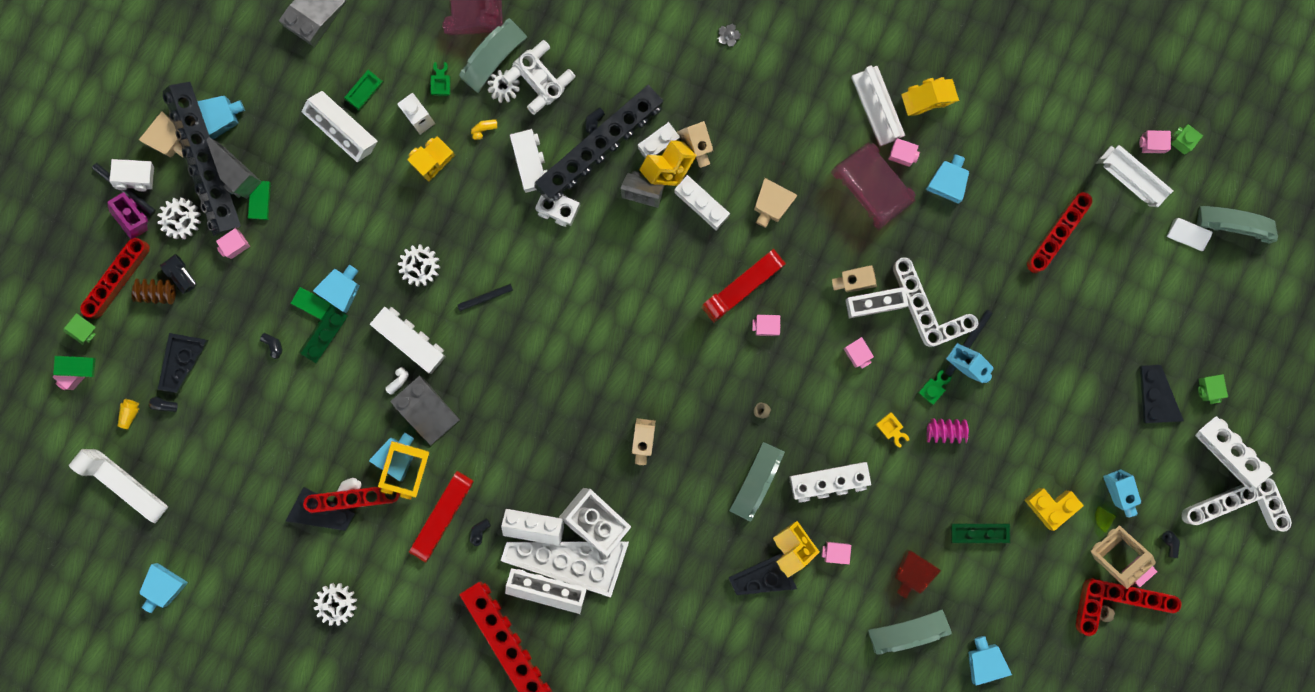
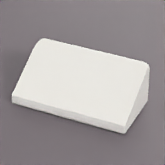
M1176 218L1172 222L1167 237L1203 251L1213 232L1183 219Z

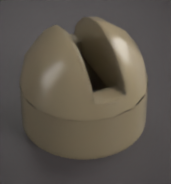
M759 402L754 408L755 416L762 419L769 417L770 406Z
M1106 605L1102 606L1100 620L1104 622L1113 621L1114 610Z

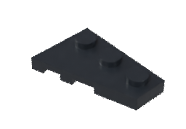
M169 333L158 390L179 393L209 340Z
M1140 366L1143 422L1184 421L1162 366Z
M303 487L286 521L347 531L356 513L349 509L310 513L304 508V500L307 496L318 493ZM313 498L309 499L307 507L312 510L316 509L318 501ZM327 499L326 503L328 506L335 507L337 503Z
M780 553L729 576L728 578L736 595L797 589L792 576L787 577L777 563L782 554Z

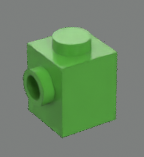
M1187 124L1182 128L1178 127L1172 136L1174 138L1171 140V145L1185 155L1193 150L1203 135Z
M77 313L63 330L82 345L85 341L89 343L96 335L93 332L96 327Z
M1224 374L1199 378L1200 386L1198 387V392L1203 401H1210V404L1222 402L1221 398L1228 397Z

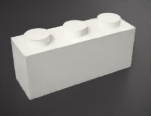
M532 129L511 134L510 137L525 193L537 190L534 187L535 181L547 172V170L543 171L542 163H545L543 153L538 152L537 145H540L538 134H534Z
M688 175L674 189V193L716 231L729 218L730 213Z
M905 287L849 297L845 300L849 319L909 306Z
M510 509L505 510L501 526L503 536L560 546L564 530L563 519Z

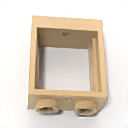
M1120 525L1116 529H1112L1107 534V537L1102 542L1096 543L1093 550H1091L1094 559L1126 589L1156 564L1153 555ZM1124 540L1140 557L1120 574L1103 557L1120 541Z

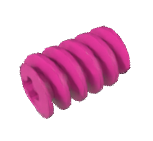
M932 418L927 424V442H930L931 438L934 437L935 443H938L939 437H941L943 443L946 442L947 438L950 439V443H953L955 438H957L958 443H961L962 438H965L967 444L969 432L967 421L963 419L960 423L958 419H954L952 423L950 419H947L944 423L943 419H939L936 422L935 418Z

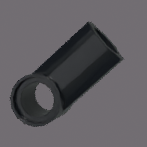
M174 254L160 265L163 272L174 281L182 294L190 292L197 285L186 270L185 263L177 254Z

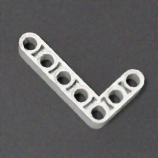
M900 258L895 262L893 272L900 288L905 287L909 310L926 346H937L977 328L978 319L972 314L964 315L938 326L911 260ZM902 262L907 265L906 272L899 270V263ZM907 280L914 282L915 287L913 290L906 287ZM914 298L921 299V307H916L913 304ZM922 315H926L929 318L928 325L921 323ZM965 318L971 320V328L964 326ZM947 326L954 328L952 336L946 333ZM929 333H934L937 336L935 343H931L928 340Z
M81 449L69 464L73 471L82 476H95L153 523H156L168 509L164 502L96 449Z
M1270 478L1264 481L1267 486L1265 491H1262L1260 485L1252 493L1249 491L1247 499L1243 496V492L1247 488L1242 484L1185 508L1181 515L1182 520L1186 524L1200 525L1257 501L1270 529L1287 531L1292 523L1277 486ZM1228 496L1231 498V504L1229 506H1227L1225 503V500ZM1270 500L1274 501L1273 509L1269 508ZM1209 504L1214 506V511L1211 514L1208 512ZM1192 511L1196 513V519L1194 521L1190 519V513ZM1279 517L1282 520V525L1280 527H1278L1276 523Z

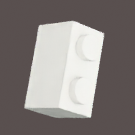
M668 122L639 143L638 149L645 159L647 155L661 156L670 140L680 141V136Z
M112 159L110 183L115 189L126 190L127 188H135L137 191L152 189L154 175L152 162Z

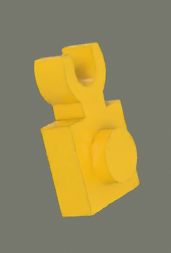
M892 412L876 423V426L887 439L893 436L894 444L897 447H901L898 441L900 437L909 441V437L899 431L903 426Z

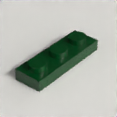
M330 305L299 353L317 363L348 315Z
M951 523V543H1010V524Z

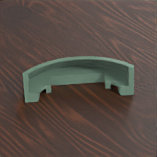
M510 18L507 19L501 27L495 28L473 52L467 61V65L461 70L460 78L474 91L479 93L501 62L528 37Z
M1199 207L1197 226L1205 229L1211 228L1216 231L1225 230L1254 236L1265 243H1273L1278 239L1275 221L1270 218L1229 208Z
M762 443L754 463L729 510L730 512L750 522L752 521L778 470L785 453L784 451L767 443Z
M943 609L906 622L868 630L876 654L913 648L952 634Z

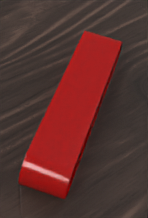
M1082 192L1072 198L1028 259L1027 268L1031 272L1038 273L1049 265L1091 207L1092 197L1090 194ZM1078 198L1084 199V207L1078 204ZM1068 213L1074 216V222H1070L1067 219ZM1057 228L1063 231V237L1056 235ZM1046 243L1052 246L1051 253L1045 250ZM1034 259L1041 261L1040 268L1034 266Z
M138 238L130 239L81 304L80 311L83 316L97 319L103 315L149 253L147 242ZM140 243L141 250L135 252V246ZM126 259H129L130 264L125 268L123 263ZM117 274L118 281L113 283L112 277ZM105 289L107 295L102 299L100 294ZM91 305L95 306V311L93 314L89 313V308Z
M458 471L454 474L409 551L410 554L425 563L427 562L470 490L474 480Z
M380 487L322 493L307 496L303 505L306 511L318 513L390 504L398 500L400 493L396 492V498L393 500L387 499L385 493L381 492L382 488ZM370 491L377 494V499L374 502L366 500V494ZM349 494H355L358 498L357 502L353 505L348 504L346 501V497ZM330 496H335L338 499L335 507H330L326 503ZM312 498L318 501L317 508L313 510L307 507L308 500Z

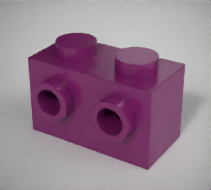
M124 192L107 202L109 212L130 239L136 238L148 231V219L143 213L138 211L133 199H129Z

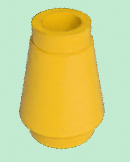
M124 399L123 403H120L118 427L129 429L139 411V403L129 399Z

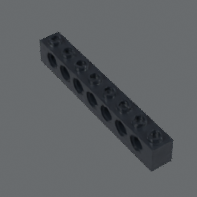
M191 82L169 85L162 91L163 100L168 106L170 120L174 123L176 137L180 140L182 155L187 160L189 174L193 177L195 192L200 197L201 209L206 214L207 226L212 231L213 236L228 233L235 228L238 229L241 225L230 193L223 187L225 183L219 177L209 149L207 138L210 136ZM178 102L182 103L184 108L180 107ZM184 120H187L190 123V126H188ZM191 138L196 141V144L191 141ZM197 156L202 158L203 163L198 160ZM204 174L208 176L209 181L204 178ZM210 192L215 195V199L211 197ZM216 210L221 213L222 217L217 215Z
M647 85L537 179L534 187L549 204L553 200L555 202L564 195L562 192L567 188L572 189L578 183L577 179L581 176L586 177L592 171V166L596 163L598 165L606 159L605 155L610 151L612 153L620 147L619 143L624 139L626 141L634 135L633 131L635 129L644 127L648 123L647 119L653 115L655 117L662 111L661 107L664 101ZM644 106L646 107L647 111L640 112L638 110V107ZM631 118L633 123L626 124L623 119ZM617 130L619 135L612 136L610 131ZM602 142L605 144V147L600 149L595 144ZM583 154L590 155L591 160L585 161L581 158V156ZM569 166H574L577 169V172L570 173L568 172L567 168ZM559 178L563 181V184L555 185L553 180Z

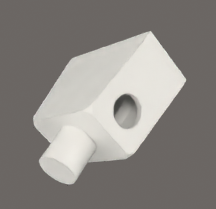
M413 93L398 103L400 109L420 135L435 124Z

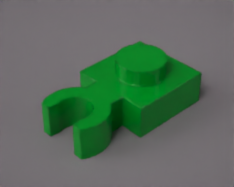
M434 62L433 69L436 75H431V95L451 96L450 75H445L448 71V64L444 62V68L439 70L437 62Z
M943 370L936 374L935 381L930 378L918 392L931 405H934L946 391L942 386L948 384L952 379L948 377L945 381L942 380Z

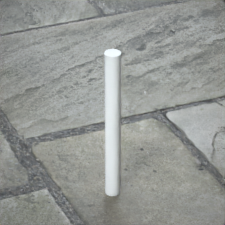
M875 66L873 70L900 133L898 138L900 139L905 136V133L879 68Z

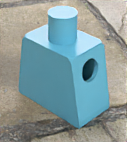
M226 96L197 101L209 136L212 139L236 126L238 120L235 114L245 111L241 100L230 103Z
M954 155L951 163L944 161L925 190L959 204L963 200L969 171L962 168L965 158Z
M348 265L343 274L334 269L313 291L341 311L347 313L360 286L353 281L358 270L351 265Z
M958 343L946 358L966 376L980 383H987L992 378L993 366L980 353ZM966 359L970 360L971 363L969 365L965 362Z
M404 432L399 441L394 438L388 439L369 462L383 470L391 441L410 446L414 438ZM394 451L387 473L395 479L403 481L414 456Z
M1121 469L1103 476L1115 506L1124 510L1126 517L1137 515L1135 506L1141 504V499L1134 476Z
M158 563L151 564L140 590V594L147 598L142 608L152 613L157 605L162 608L167 607L188 582Z
M985 636L974 639L977 649L968 653L973 684L980 685L1012 675L997 645L992 644L988 646Z

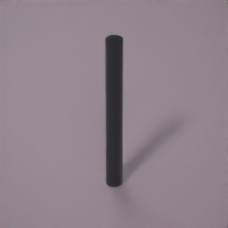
M98 163L94 164L92 169L110 183V173ZM129 188L119 190L122 193L124 192L129 199L132 198L135 204L150 216L156 212L153 207Z
M986 309L978 321L977 328L970 333L962 346L970 349L993 313ZM951 363L945 374L951 377L956 367Z

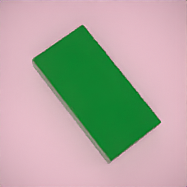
M368 69L344 99L360 111L384 82Z
M261 181L249 195L248 219L269 220L271 182Z
M299 287L291 302L294 306L320 320L330 305H332L302 287Z
M55 356L53 375L94 377L96 358Z

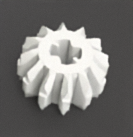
M499 70V76L491 75L494 81H488V85L492 86L488 88V92L493 93V99L498 97L499 102H502L503 98L510 102L509 96L515 99L516 95L514 92L520 91L519 87H517L520 84L519 80L513 81L509 86L507 85L506 89L502 88L501 90L500 85L502 83L505 85L501 78L503 76L502 72Z

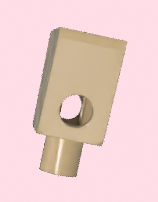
M161 112L139 140L169 157H172L175 153L183 157L180 140L176 137L174 123L168 115Z
M703 121L677 131L681 141H684L697 155L696 159L699 167L709 165L710 161L707 153L713 151L705 122Z
M765 178L754 208L755 211L761 213L756 223L766 228L770 219L778 222L795 201L797 195Z
M872 265L842 272L843 277L832 279L834 290L845 288L846 292H853L877 287ZM856 277V283L850 284L849 279Z
M636 419L632 453L636 454L635 464L646 465L647 456L652 454L656 423L654 420ZM640 442H645L646 446H640Z

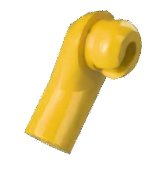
M496 119L480 121L471 129L473 139H481L483 137L482 132L485 130L497 129Z

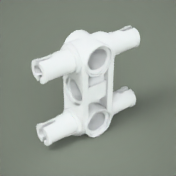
M542 40L532 50H526L513 62V67L501 77L504 83L509 86L521 75L536 91L538 97L527 106L528 110L534 115L545 105L551 104L560 97L565 87L575 78V74L568 69L555 79L540 62L539 58L550 49L549 44L545 40ZM522 59L529 61V67L523 65ZM549 87L555 91L554 96L548 93Z

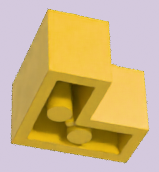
M944 77L935 80L934 78L924 80L923 85L911 86L907 88V92L901 94L908 116L920 115L933 108L946 107L959 101L953 79L945 80Z
M438 136L435 139L431 138L425 144V149L421 146L414 148L409 153V158L407 159L428 182L455 156L454 152Z
M670 140L662 156L647 155L640 171L651 184L678 186L697 155L684 141Z
M1038 488L1024 500L1044 525L1053 531L1084 506L1072 491L1067 490L1053 500L1044 488Z
M798 521L780 531L773 538L777 547L784 553L777 563L787 577L803 569L819 553V550Z

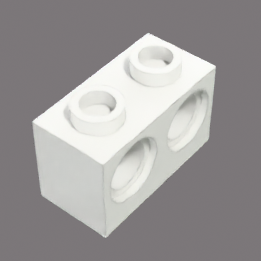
M542 195L540 196L535 207L536 211L539 212V216L545 219H549V217L556 219L555 223L566 227V225L572 226L580 208L579 202L562 196L556 202L553 200L554 205L551 209H545L543 204L547 200ZM569 208L571 214L568 217L561 216L562 209Z

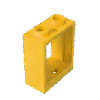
M391 441L378 487L382 488L381 492L392 494L393 491L401 493L400 497L410 500L412 497H416L429 451ZM394 451L422 458L413 491L384 483Z

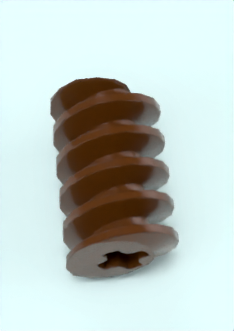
M138 278L135 279L132 287L133 302L142 303L145 301V303H150L152 301L155 304L158 302L161 304H173L175 301L176 288L175 285L171 286L170 280H166L165 285H163L162 280H158L157 285H155L154 279H151L150 284H148L147 279H143L142 284H140Z

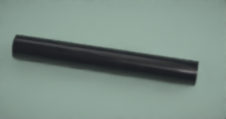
M510 283L457 304L459 311L513 291L512 285Z

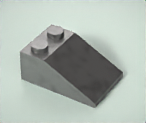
M294 0L281 16L279 22L285 28L315 47L347 1Z
M208 137L207 143L219 177L225 183L223 187L238 198L242 196L247 199L261 183V180L223 145Z
M638 172L627 173L621 186V195L624 199L658 208L664 185L651 184L643 177V174Z
M421 376L416 378L390 401L430 445L460 421Z

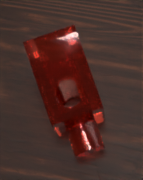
M907 549L895 576L897 580L902 582L896 593L904 598L908 597L912 589L921 594L941 570Z

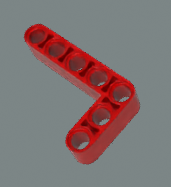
M774 249L771 250L719 294H714L702 305V309L713 322H716L786 263Z
M1087 579L1082 586L1076 629L1079 633L1087 636H1092L1097 632L1103 599L1169 613L1178 612L1181 609V601L1178 597L1170 594L1131 586L1126 589L1121 584ZM1096 583L1097 591L1092 593L1090 586ZM1112 587H1115L1116 594L1113 597H1111L1109 594V590ZM1131 591H1134L1135 598L1130 601L1128 595ZM1150 595H1153L1154 602L1149 605L1147 599ZM1172 599L1173 606L1168 609L1167 601ZM1092 602L1094 608L1091 612H1088L1086 606ZM1089 621L1090 629L1084 631L1083 624Z

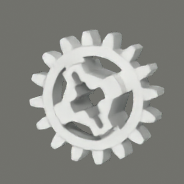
M173 198V203L166 201L167 207L161 206L160 208L163 210V213L158 214L162 218V220L158 221V224L164 225L161 231H167L166 235L169 237L173 235L174 239H179V236L182 239H186V234L193 236L192 230L198 231L195 225L201 223V221L197 220L201 213L195 212L198 207L192 206V202L189 200L185 201L184 198H180L179 201ZM181 206L186 207L190 212H184ZM169 225H175L177 231L173 230Z
M412 245V251L409 252L405 249L406 256L400 255L403 262L398 263L402 267L399 273L405 274L402 277L403 280L409 278L408 283L410 285L415 282L416 286L419 287L420 282L427 286V280L433 282L432 276L439 275L435 270L440 269V266L436 265L440 260L439 258H434L436 254L434 251L429 253L430 248L428 246L423 250L422 245H419L418 249ZM419 253L425 254L429 258L423 259ZM412 256L410 264H407L409 258ZM417 259L419 260V262L424 264L421 266L420 270L415 268V266L418 265ZM431 267L430 272L426 274L428 268ZM415 272L419 278H414L409 273Z
M331 583L330 589L324 586V593L321 591L317 593L320 598L314 599V602L318 603L314 610L320 611L317 617L323 616V623L329 620V625H333L336 621L338 626L341 625V620L345 623L348 622L347 616H354L351 610L357 609L353 605L357 599H352L351 596L354 594V591L349 593L348 586L342 588V583H339L335 587V584ZM339 592L342 593L346 598L344 599L343 597H341L339 595ZM329 593V599L323 603L326 595ZM339 602V606H332V603ZM348 606L347 611L343 614V608ZM325 610L331 612L332 616L328 615Z

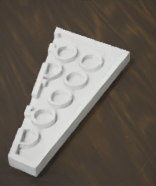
M620 541L607 557L588 542H561L560 546L541 542H507L501 561L611 597L629 541Z

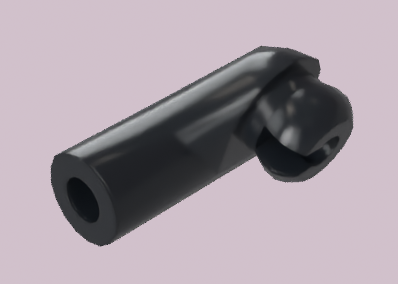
M600 107L586 117L585 129L589 134L597 129L598 120L605 115Z
M263 333L260 341L268 344L270 356L273 359H278L283 351L280 340Z
M153 397L149 400V407L152 410L176 412L178 403L167 402L159 397Z
M487 518L471 528L470 542L474 546L481 545L483 531L491 527Z
M1165 531L1162 534V540L1169 546L1168 557L1178 558L1180 540L1173 532Z

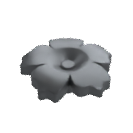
M727 25V29L724 26L719 28V43L724 45L727 43L729 47H733L736 44V40H739L741 36L738 30L735 31L736 25Z

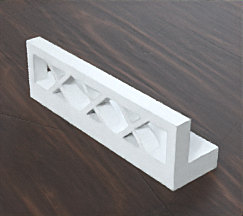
M871 65L866 67L865 71L855 74L851 78L879 146H883L899 138L900 133Z

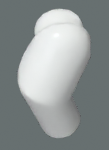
M403 367L395 371L398 378L386 387V391L391 395L401 388L408 378V371H405Z
M350 478L340 484L337 492L360 489L362 484L357 478Z

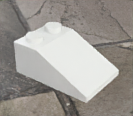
M583 488L559 516L574 532L606 557L631 528L599 496L587 488Z

